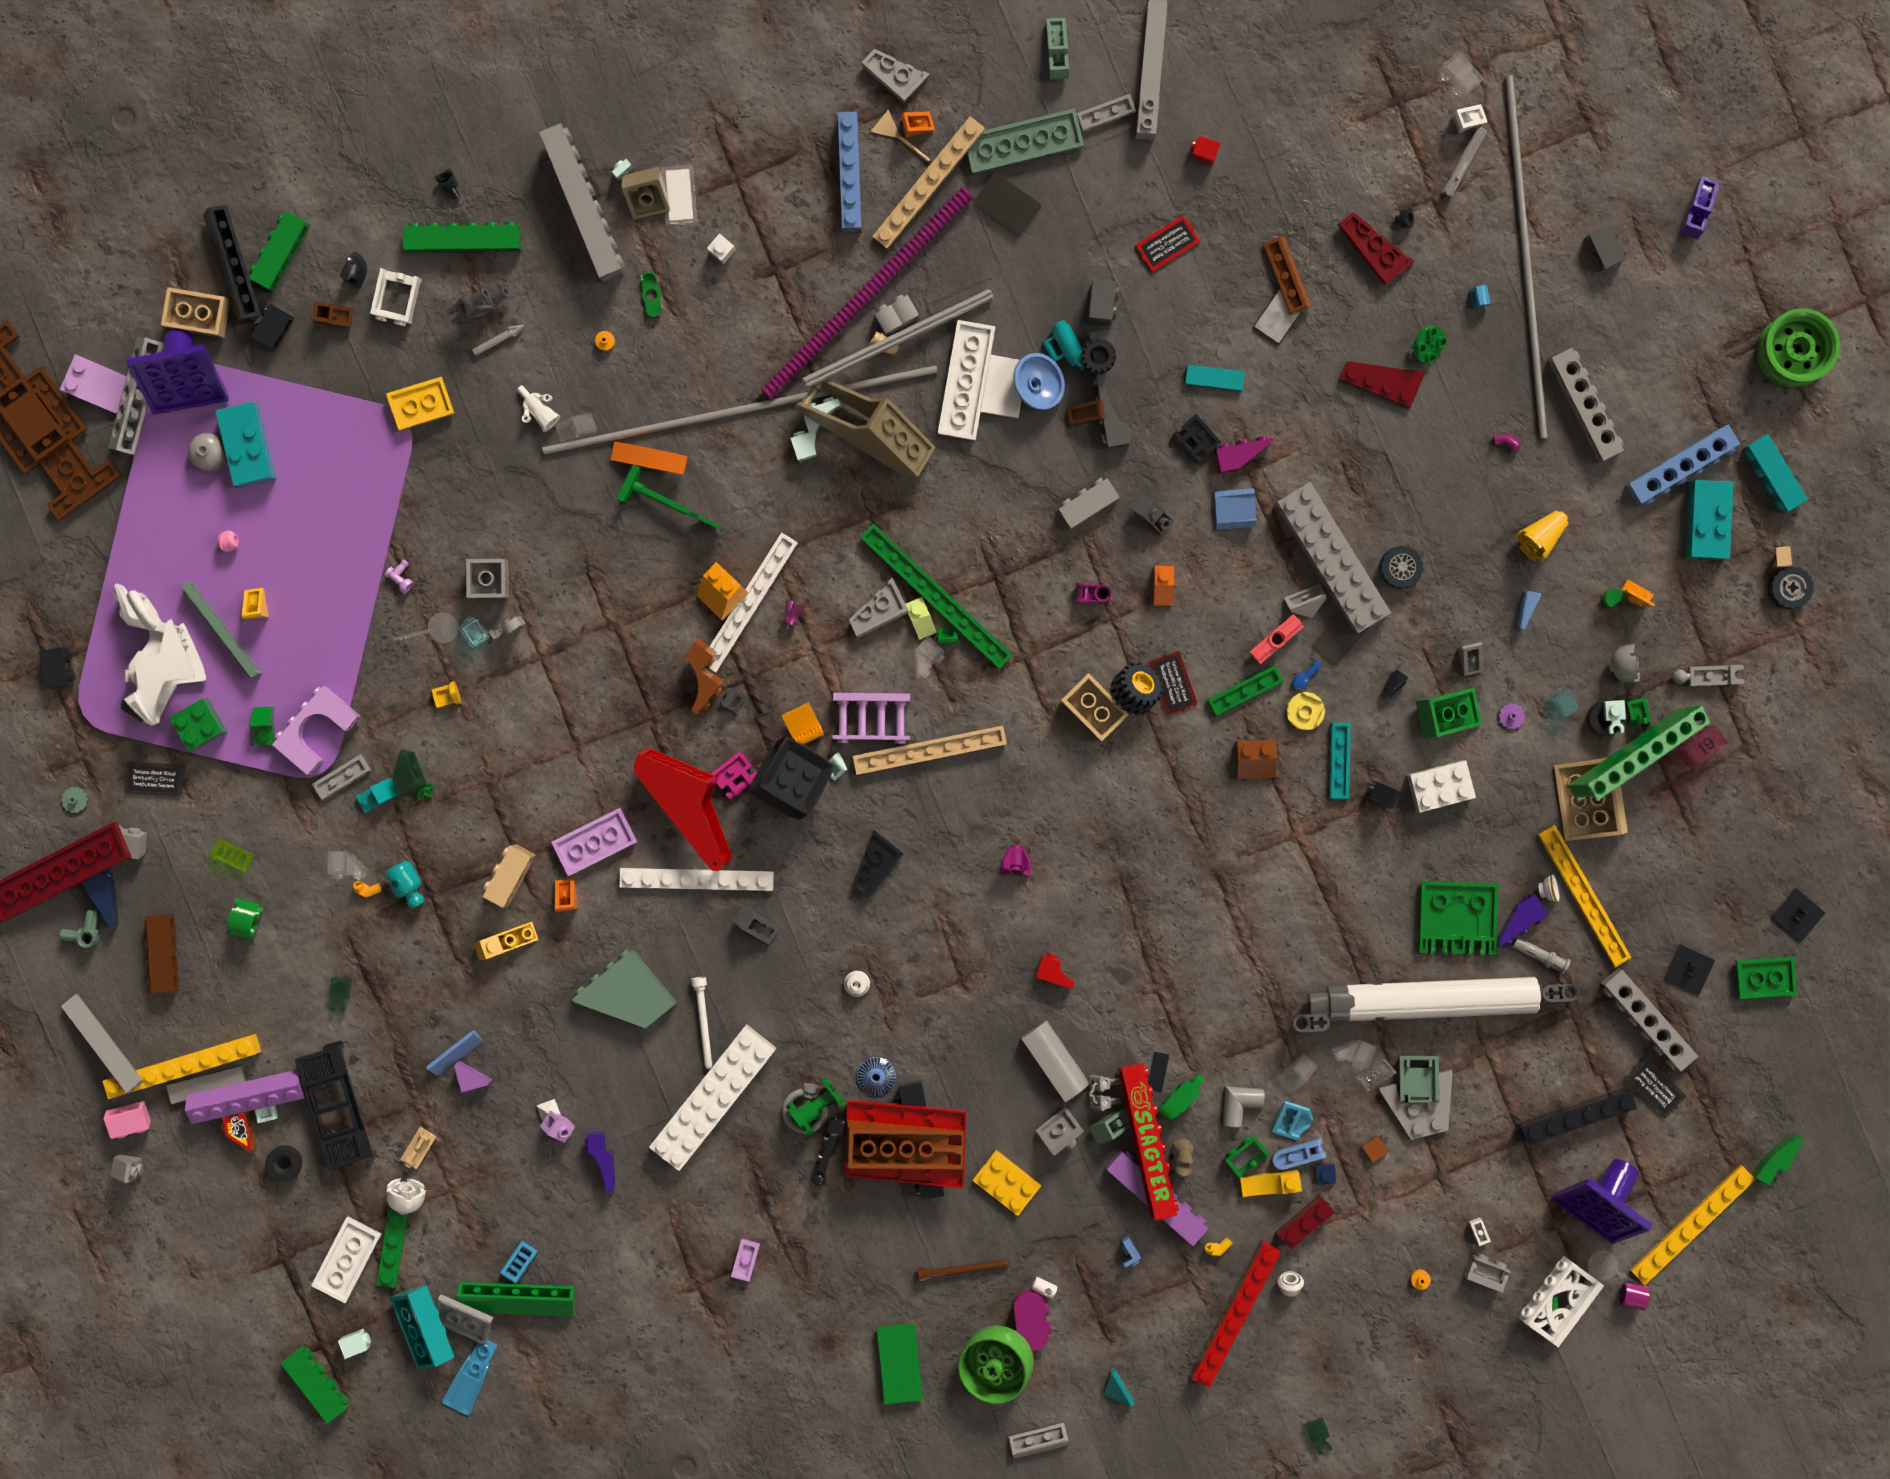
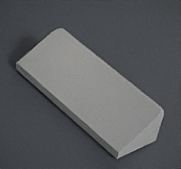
M1064 1423L1008 1437L1014 1459L1069 1445Z

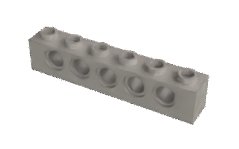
M137 337L132 357L160 353L163 343L145 337ZM129 369L108 448L134 455L147 402Z
M1570 348L1550 358L1548 362L1600 463L1624 451V443L1619 436L1617 437L1614 431L1615 425L1611 419H1608L1606 407L1603 402L1599 401L1597 397L1598 391L1594 385H1591L1588 379L1589 373L1580 363L1579 353ZM1568 365L1574 368L1573 375L1567 373L1566 367ZM1576 383H1580L1582 385V392H1578L1575 389ZM1584 400L1591 402L1590 409L1584 407ZM1593 417H1597L1600 420L1599 426H1595L1592 423ZM1602 434L1608 436L1607 444L1601 441Z
M1617 968L1601 982L1604 987L1602 989L1609 998L1613 997L1616 1000V1007L1622 1013L1625 1011L1629 1015L1627 1019L1630 1023L1642 1030L1640 1034L1647 1041H1652L1654 1044L1653 1049L1660 1056L1663 1054L1667 1060L1665 1062L1672 1070L1682 1071L1698 1057L1622 969ZM1625 987L1626 995L1620 997L1619 990ZM1634 1002H1638L1639 1008L1633 1012L1631 1006ZM1650 1016L1652 1019L1651 1024L1645 1026L1644 1020ZM1659 1031L1664 1032V1037L1661 1040L1657 1039ZM1676 1045L1677 1051L1671 1055L1669 1052L1670 1047Z

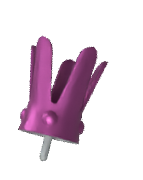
M788 599L786 600V611L782 620L788 623L787 629L790 624L796 626L798 617L805 608L803 604H800L797 608V603H793L792 600L788 604Z

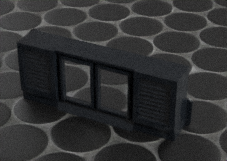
M342 1041L327 1044L321 1051L294 1059L328 1170L344 1168L352 1165L353 1162L377 1154L376 1150L372 1151L341 1050L344 1048ZM340 1081L346 1101L319 1109L313 1089ZM348 1107L354 1127L327 1135L321 1115Z

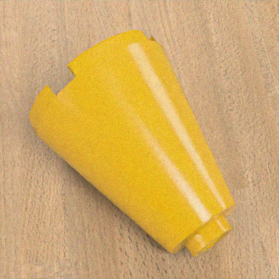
M1554 511L1519 531L1515 535L1516 542L1520 541L1521 545L1519 548L1530 559L1534 561L1539 559L1542 563L1568 526V517L1561 511Z

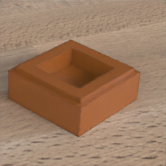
M1377 1135L1362 1145V1148L1372 1162L1388 1153V1150Z

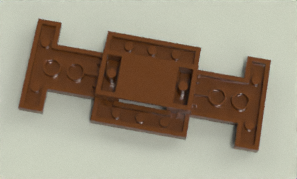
M6 320L0 324V442L24 474H28L40 464L62 493L47 504L57 520L61 521L122 475L111 460H107L95 470L87 461L73 440L86 432L88 428L43 367H39L26 377L5 348L21 337L11 322ZM36 393L38 394V396L40 397V399L43 401V403L46 405V407L49 409V411L51 412V414L54 416V418L57 420V422H58L59 424H57V423L55 422V420H54L53 417L50 415V413L47 411V409L45 408V406L42 404V402H41V401L39 400V398L36 396Z

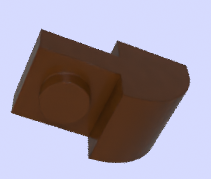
M314 302L313 322L351 328L353 308L325 302Z

